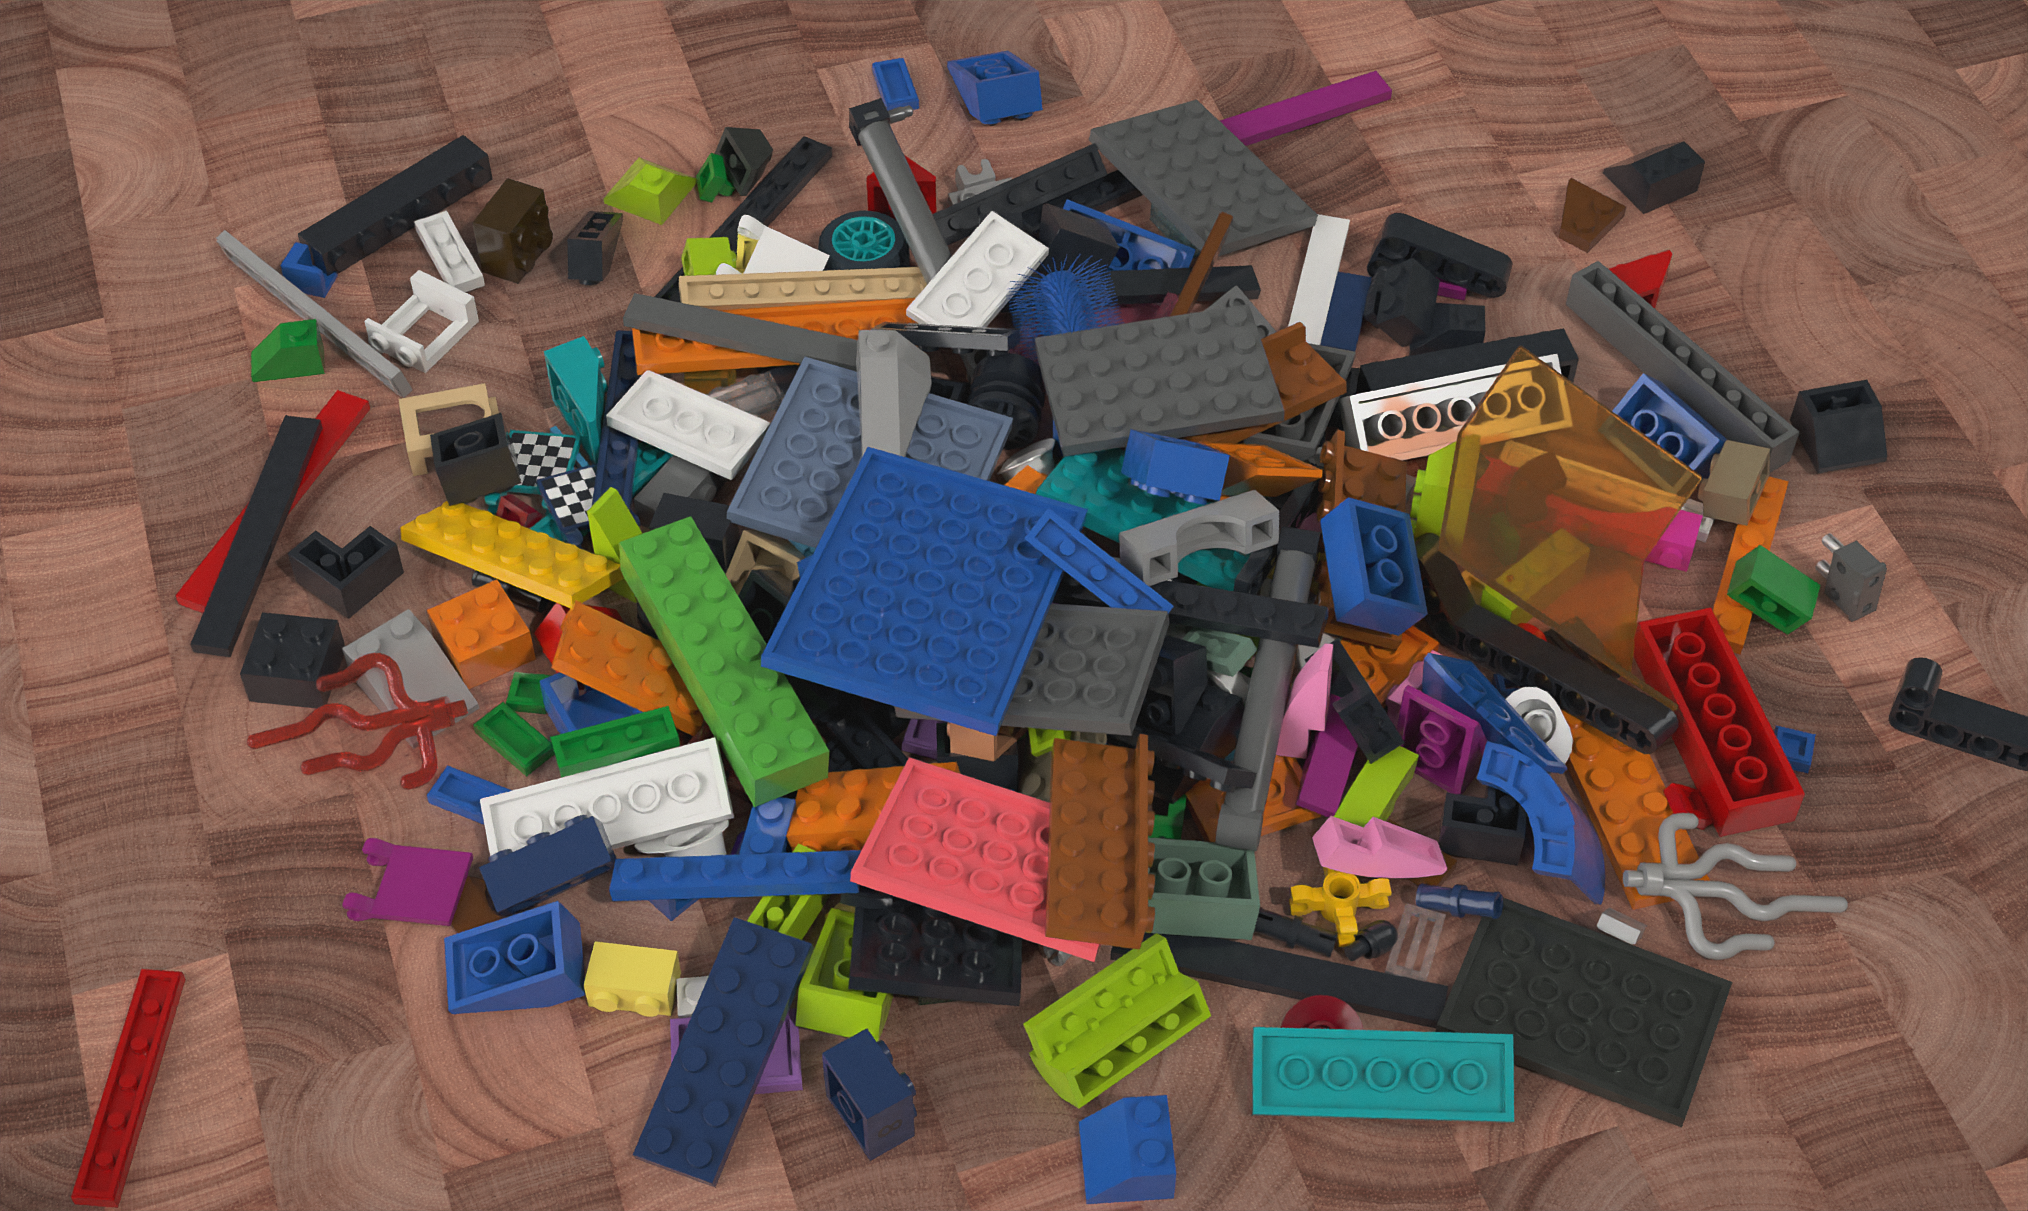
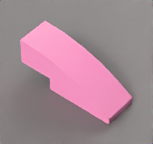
M1325 643L1309 659L1289 690L1276 755L1307 759L1312 730L1325 731L1330 705L1333 644Z
M1330 816L1312 837L1321 866L1343 873L1378 878H1419L1442 875L1447 870L1437 840L1372 817L1364 827H1360Z

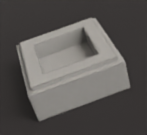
M1610 907L1601 914L1597 923L1598 929L1631 945L1636 944L1642 938L1647 927L1646 924Z

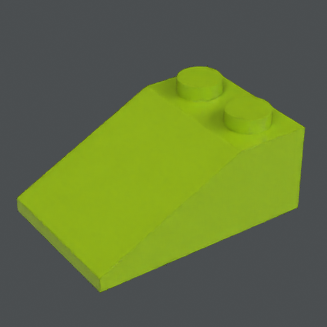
M831 908L799 985L795 1026L848 1038L868 1029L877 1042L886 1023L894 994L848 989L855 913Z

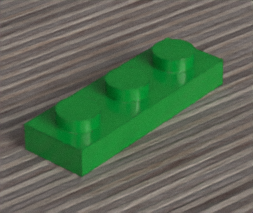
M669 706L550 737L561 778L680 746L678 733Z

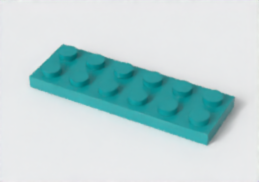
M1253 1027L1252 1116L1513 1123V1034Z

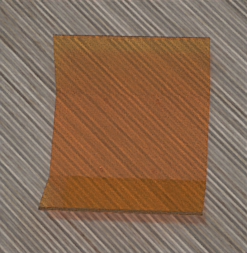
M1521 345L1516 349L1457 434L1438 551L1671 710L1675 711L1678 709L1676 703L1631 672L1635 646L1633 639L1637 628L1644 560L1701 482L1702 476Z

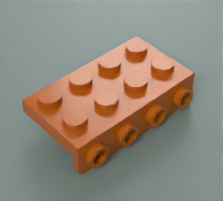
M576 600L562 620L560 626L562 635L551 668L642 712L669 706L675 727L695 736L702 727L704 717L661 641Z
M957 762L931 763V765L960 774ZM904 766L829 772L828 778L799 789L796 796L795 810L786 835L791 851H794L798 843L817 852L862 851Z

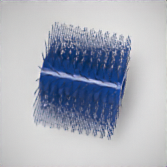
M1065 261L1063 268L1061 262V271L1056 270L1055 262V272L1053 273L1047 270L1049 274L1045 276L1035 271L1043 279L1031 276L1024 277L1038 279L1041 282L1030 279L1033 282L1022 283H1036L1038 285H1022L1026 287H1017L1026 288V290L1030 289L1028 291H1009L1020 293L1033 292L1031 294H1012L1025 295L1014 297L1019 299L1034 296L1033 298H1026L1027 300L1016 299L1021 302L1012 304L1019 305L1014 307L1019 309L1011 312L1021 311L1019 312L1023 314L1021 316L1027 314L1035 315L1015 317L1021 318L1016 321L1025 323L1021 325L1026 327L1020 329V331H1024L1020 334H1025L1021 337H1033L1026 340L1034 342V337L1039 334L1043 336L1063 335V333L1101 328L1098 327L1100 324H1109L1106 326L1121 324H1115V322L1107 323L1112 322L1107 320L1108 318H1116L1111 317L1113 315L1108 316L1111 313L1104 310L1110 308L1103 307L1115 304H1108L1113 302L1108 301L1111 299L1107 298L1109 297L1108 295L1099 294L1112 291H1105L1110 289L1105 288L1108 285H1096L1100 283L1106 284L1111 281H1098L1086 284L1089 281L1102 280L1100 279L1102 277H1094L1091 280H1087L1090 276L1098 275L1096 273L1081 277L1099 268L1089 269L1079 275L1081 271L1086 269L1083 265L1074 274L1075 270L1070 272V268L1067 271H1063ZM1097 311H1100V312H1101V311H1105V312L1100 313V314H1099V313L1094 314V313L1097 312ZM1101 319H1105V320H1102L1101 323H1095V322H1097V321H1099V320H1101ZM1036 330L1042 331V332H1039V333H1037V332H1036V333H1031V332L1036 331ZM1026 342L1020 343V344H1027V345L1022 346V347H1028V348H1030V347H1035V346H1034L1035 343H1032V342H1030V343H1026ZM1034 351V352H1029V353H1031V354H1029V355H1032V354L1037 355V354H1036V351Z

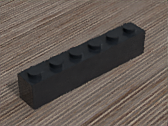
M462 135L298 233L299 241L309 246L314 266L321 269L327 276L336 271L339 274L414 228V221L439 213L493 180L489 156L466 136Z
M1564 328L1363 364L1360 365L1357 391L1361 394L1558 354L1563 384L1565 385L1574 382L1579 358Z

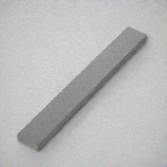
M226 230L216 237L217 243L229 260L304 320L316 319L322 335L398 396L405 398L413 390L400 369Z

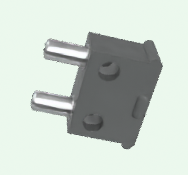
M1831 533L1825 535L1822 538V544L1833 553L1831 565L1826 560H1821L1815 567L1827 579L1824 594L1848 615L1851 622L1876 611L1887 571L1886 564L1879 562L1857 540L1844 546Z

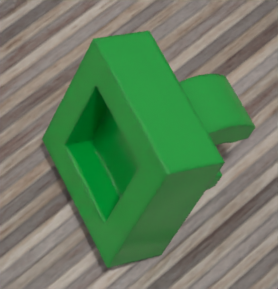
M710 153L696 175L699 198L712 203L718 192L724 196H731L736 188L726 174L723 156Z

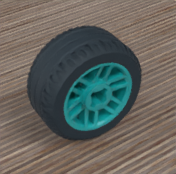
M866 210L849 212L832 220L820 235L818 250L830 255L823 271L910 267L908 243L898 222L886 214Z

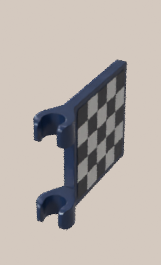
M598 463L536 480V485L562 536L563 542L574 544L580 549H583L581 546L583 544V536L580 531L590 529L587 511L592 507ZM631 509L630 513L632 514L633 518L635 519L637 525L640 528L641 522L638 516Z

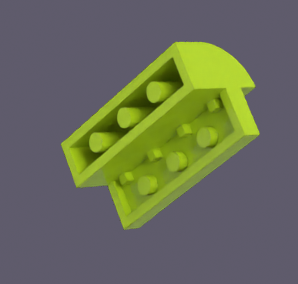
M1156 933L1142 942L1140 949H1132L1023 1023L1034 1049L1029 1055L1041 1076L1062 1099L1080 1109L1211 1017V1013L1199 982L1179 972L1166 938Z

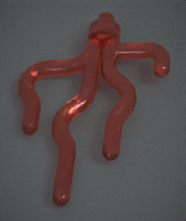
M368 653L357 658L343 671L319 677L316 681L317 689L325 692L345 687L356 682L368 670L378 668L386 675L389 693L394 704L398 707L397 709L374 715H363L352 707L341 703L325 704L316 708L300 722L250 735L247 739V744L251 749H259L301 738L314 733L322 724L330 719L342 720L351 727L362 731L378 730L398 725L384 736L378 748L369 755L363 756L348 751L336 752L305 760L300 765V770L304 775H313L341 767L359 772L370 771L382 766L392 756L397 745L402 740L417 736L422 766L418 771L406 774L400 779L401 787L410 790L429 783L438 769V758L432 732L454 726L455 718L467 715L468 711L464 699L450 702L447 696L422 702L411 699L406 693L398 663L388 655Z

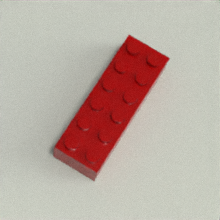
M1712 608L1638 622L1630 651L1653 699L1672 709L1678 718L1679 727L1671 737L1696 789L1701 792L1719 837L1795 821L1805 793Z

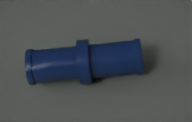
M1422 883L1416 892V906L1419 910L1450 912L1453 917L1463 918L1467 914L1498 919L1503 910V896L1500 892L1468 890L1466 885L1460 884L1450 888Z

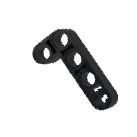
M1393 213L1386 218L1374 242L1367 264V272L1373 278L1374 271L1380 266H1394L1414 258L1437 278L1485 297L1497 298L1506 292L1513 263L1511 258L1503 252L1410 215Z
M1923 657L1909 660L1898 684L1888 721L1892 727L1915 737L2012 768L2028 771V716L1939 689L1943 670L1938 663Z

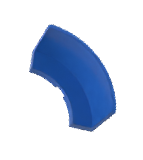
M1487 741L1477 780L1482 785L1507 793L1518 801L1528 814L1535 846L1532 870L1539 875L1571 880L1594 904L1601 905L1605 892V862L1598 836L1588 817L1557 782L1531 758L1510 747Z

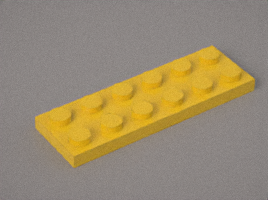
M445 501L441 506L426 514L417 516L415 520L400 527L402 541L569 608L572 607L576 600L583 603L624 579L620 570V564L608 560L605 556L595 555L578 548L574 544L559 541L549 537L546 533L536 532L521 526L517 522L505 520L493 515L489 511L480 510L465 503L449 506L448 501Z

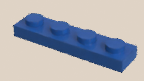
M1050 508L1045 511L1024 538L1111 608L1168 611L1169 614L1174 607Z

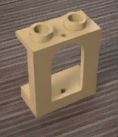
M485 383L398 399L413 476L428 474L425 458L433 456L431 434L421 436L417 413L464 404H474L484 409L485 416L483 418L498 414L496 396L488 398Z

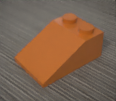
M1200 442L1230 455L1220 500L1227 499L1230 495H1239L1252 490H1256L1262 496L1277 497L1322 478L1323 470L1266 445Z

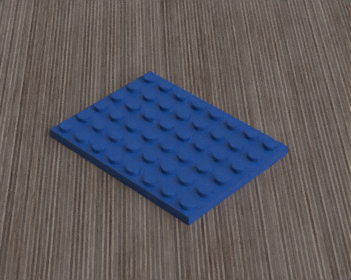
M867 447L761 655V667L997 736L1065 572L1024 538L1048 508L1081 532L1086 522L1088 509Z

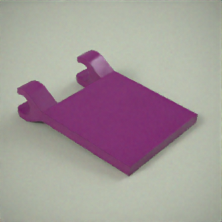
M368 838L362 849L364 854H368L367 862L372 866L387 864L375 899L353 892L346 894L342 907L348 909L347 917L353 921L377 918L451 926L474 858L473 854L470 852L394 845L381 839Z

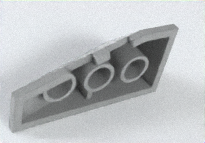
M859 330L856 367L862 457L867 447L905 457L916 423L922 414L925 399L928 397L931 389L930 358L895 330Z

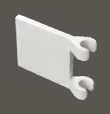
M743 215L739 222L737 232L740 235L759 240L743 274L823 271L830 255L766 227L749 215ZM721 263L716 271V275L742 274L725 263Z

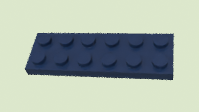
M735 917L733 918L633 1152V1156L636 1159L716 1188L814 951L812 943Z

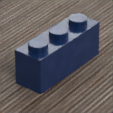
M580 815L565 822V829L550 835L549 832H543L532 836L526 841L527 846L514 852L512 849H505L491 855L488 858L490 863L479 867L497 913L505 917L515 915L613 870L617 858L602 822L594 816L588 818L587 815Z

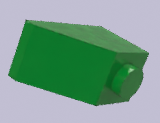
M316 319L280 323L251 352V378L253 382L325 374L324 346Z

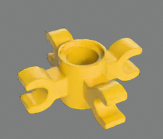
M1323 867L1325 875L1323 887L1312 888L1307 885L1291 887L1292 898L1289 899L1291 915L1302 916L1312 911L1320 910L1326 920L1335 923L1336 932H1338V946L1344 947L1355 942L1354 934L1358 933L1355 919L1357 907H1369L1372 909L1389 907L1388 896L1392 894L1389 879L1379 878L1360 884L1354 874ZM1335 896H1343L1345 899L1336 898Z

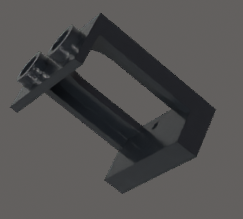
M1337 638L1330 643L1333 644L1330 693L1341 698L1332 705L1370 764H1372L1405 742ZM1314 654L1304 659L1307 663Z

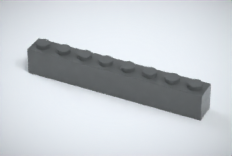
M1596 261L1572 275L1566 305L1642 372L1661 381L1727 440L1770 448V473L1790 461L1799 431L1601 262Z

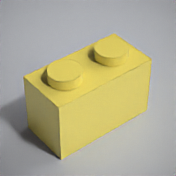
M595 941L584 981L588 1006L595 1007L604 1012L624 1010L637 1012L647 1017L657 1015L671 1016L677 992L676 979L680 978L681 975L678 952Z

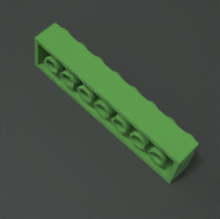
M687 517L619 542L620 570L718 741L753 806L757 807L828 778L829 749L784 673L761 667V655L767 644L692 517Z

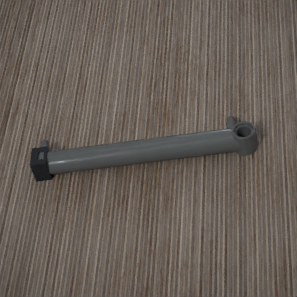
M882 98L849 108L850 131L857 146L862 145L923 278L928 285L952 255L890 124L912 116L913 109L908 105L887 111ZM973 349L972 353L960 354L966 367V378L969 383L972 381L974 369L979 361L989 356L986 354V350Z
M1282 526L1269 597L1301 603L1308 602L1312 578L1315 575L1319 556L1320 532ZM1259 638L1233 758L1234 764L1257 774L1253 789L1235 787L1234 793L1226 792L1218 819L1215 841L1217 845L1252 851L1258 850L1264 810L1298 644Z

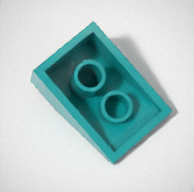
M582 336L544 351L552 400L573 434L581 436V447L591 463L596 464L598 463L606 407L604 393L608 392V385L601 373V368H604L605 364L597 347L591 348L586 338Z

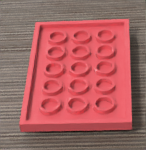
M910 757L908 758L852 868L850 882L1095 962L1102 945L1045 937L1049 802Z

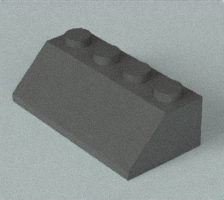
M1308 343L1346 381L1356 358V352ZM1339 396L1244 439V444L1266 445L1301 461L1316 454Z

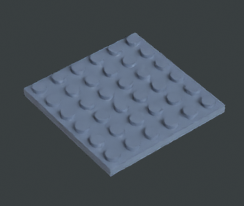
M804 357L727 510V519L731 520V523L814 548L817 547L862 459L856 371ZM929 393L925 399L922 414L916 423L905 457L989 481L1012 429L1013 418Z

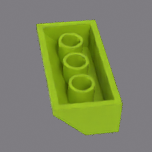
M1471 433L1429 454L1426 470L1418 469L1414 492L1422 493V495L1414 494L1410 517L1417 518V520L1411 519L1414 541L1425 533L1438 535L1447 545L1455 563L1457 562L1480 434Z

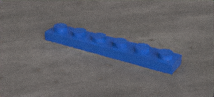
M861 850L616 859L609 891L612 901L859 893L860 885L850 882L852 868Z

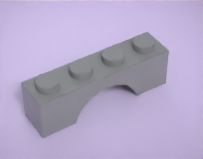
M1252 490L1120 532V564L1145 584L1151 586L1178 577L1179 561L1186 555L1198 550L1225 548L1248 554L1276 545L1279 542V510L1256 490Z

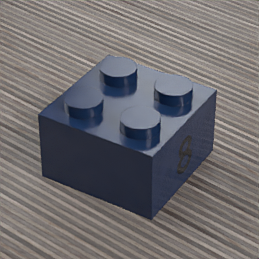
M865 1029L822 1053L826 1096L870 1161L915 1136L914 1118L917 1117V1111L913 1104V1097L916 1095V1090L905 1072L899 1074L892 1065V1054L883 1040L876 1042L869 1030Z

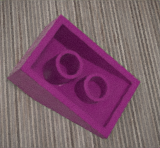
M1407 685L1403 691L1397 731L1405 742L1400 746L1419 755L1415 774L1450 793L1462 795L1479 772L1487 743L1484 732L1479 722Z

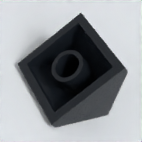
M1047 203L1043 205L1038 241L1049 248V253L1035 271L1048 273L1047 270L1049 272L1051 270L1053 273L1055 272L1054 262L1056 270L1061 271V262L1063 268L1064 261L1063 271H1067L1074 261L1075 263L1070 272L1073 270L1077 272L1083 265L1086 269L1081 272H1086L1094 267L1093 269L1099 268L1094 271L1109 268L1119 250V246L1105 223Z

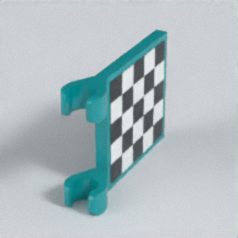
M510 430L509 435L516 453L521 484L515 485L512 489L503 493L492 492L486 494L484 499L485 503L489 505L488 511L496 515L501 496L507 495V492L541 495L536 485V480L572 470L582 442L581 436ZM542 500V507L546 510L545 516H547L550 512L544 500Z

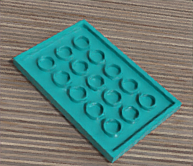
M1120 448L1065 456L1036 491V495L1088 509L1084 526L1120 543V532L1205 506L1185 501L1184 498L1177 497L1174 493H1170V497L1147 493L1146 490L1139 489V486L1130 484L1131 478L1121 473L1126 450ZM1207 499L1206 505L1217 502L1218 500ZM1225 548L1198 550L1186 555L1179 561L1178 572L1210 588L1233 591L1235 578L1252 552L1243 554Z

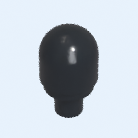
M1376 920L1364 926L1355 934V942L1345 946L1344 952L1346 957L1350 961H1355L1362 956L1366 959L1380 957L1395 947L1398 940L1397 930L1392 923L1386 920Z

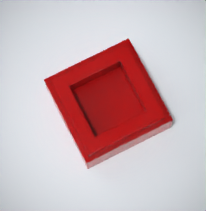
M1673 782L1663 790L1673 814H1695L1699 820L1696 828L1702 830L1713 823V818L1700 790Z

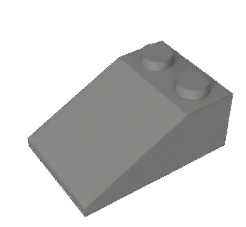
M409 609L342 648L351 678L413 749L479 709L478 702L431 633Z

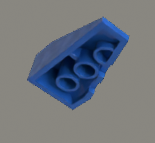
M1069 199L1066 200L1063 209L1105 223L1114 237L1119 250L1107 271L1189 268L1196 249Z
M1428 653L1425 656L1422 677L1423 693L1479 722L1488 742L1502 744L1523 753L1546 772L1563 774L1568 769L1471 661Z

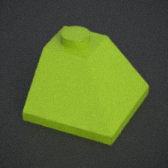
M639 157L603 198L604 204L662 225L697 184V180L689 175Z

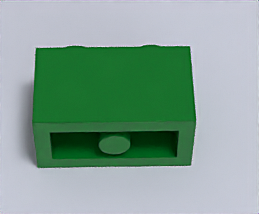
M1759 545L1736 561L1727 595L1788 635L1812 619L1821 585Z

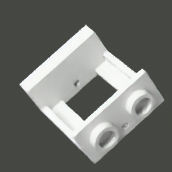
M418 270L410 278L413 295L382 325L369 318L364 322L368 341L373 349L398 359L407 367H414L426 373L479 322L474 296ZM428 310L453 321L426 349H424L423 345L403 336Z

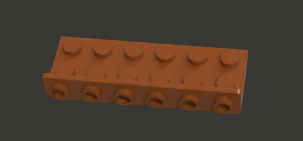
M1302 322L1293 324L1261 339L1285 411L1284 421L1346 393V381L1306 342V327ZM1284 421L1177 439L1196 443H1238Z
M1341 430L1335 432L1330 442H1324L1320 453V463H1324V471L1318 485V491L1323 493L1317 512L1318 522L1348 497L1405 512L1406 461L1345 446V431ZM1321 529L1319 544L1320 560L1317 563L1314 575V582L1318 583V592L1315 595L1313 605L1328 607V620L1324 632L1397 650L1402 643V634L1397 636L1336 621Z
M1139 734L1135 749L1054 738L1051 750L1045 937L1140 949L1145 932H1152L1155 907L1148 906V900H1151L1153 897L1155 875L1148 874V868H1151L1153 864L1155 844L1148 842V836H1151L1153 832L1155 813L1154 811H1148V805L1151 806L1155 784L1154 781L1148 780V775L1152 774L1154 765V751L1148 750V735Z

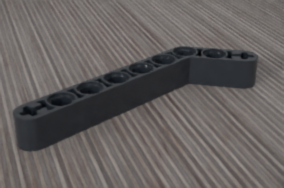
M1425 533L1415 541L1428 613L1425 619L1435 638L1441 644L1495 674H1500L1506 680L1521 688L1537 687L1548 692L1561 710L1643 754L1655 752L1677 731L1679 727L1678 718L1672 709L1665 704L1477 605L1447 545L1438 535Z

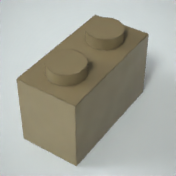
M1730 440L1725 441L1720 454L1715 453L1713 455L1709 478H1703L1699 487L1698 499L1703 501L1704 517L1748 525L1770 475V448Z

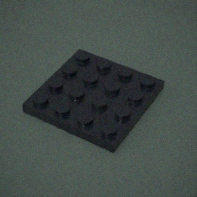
M917 903L894 909L855 907L848 989L1019 1006L1021 998L1022 938Z

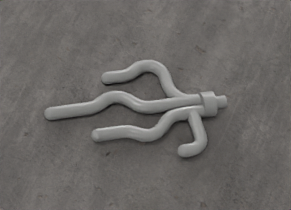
M1692 813L1672 814L1663 820L1658 834L1661 863L1642 862L1638 865L1637 870H1625L1623 873L1624 886L1636 887L1640 895L1667 896L1676 900L1684 913L1685 929L1690 945L1698 954L1712 960L1729 959L1744 950H1771L1774 947L1775 941L1768 934L1734 935L1719 944L1711 943L1704 936L1701 912L1695 897L1724 898L1731 902L1742 914L1750 919L1762 922L1776 920L1792 911L1841 913L1846 911L1848 907L1847 900L1841 896L1811 895L1782 896L1767 905H1761L1752 901L1741 889L1731 883L1694 880L1708 874L1719 861L1724 859L1732 860L1746 869L1756 871L1789 872L1795 869L1797 863L1789 855H1759L1750 852L1740 845L1723 843L1713 845L1692 864H1678L1675 832L1679 829L1690 830L1697 827L1698 817Z

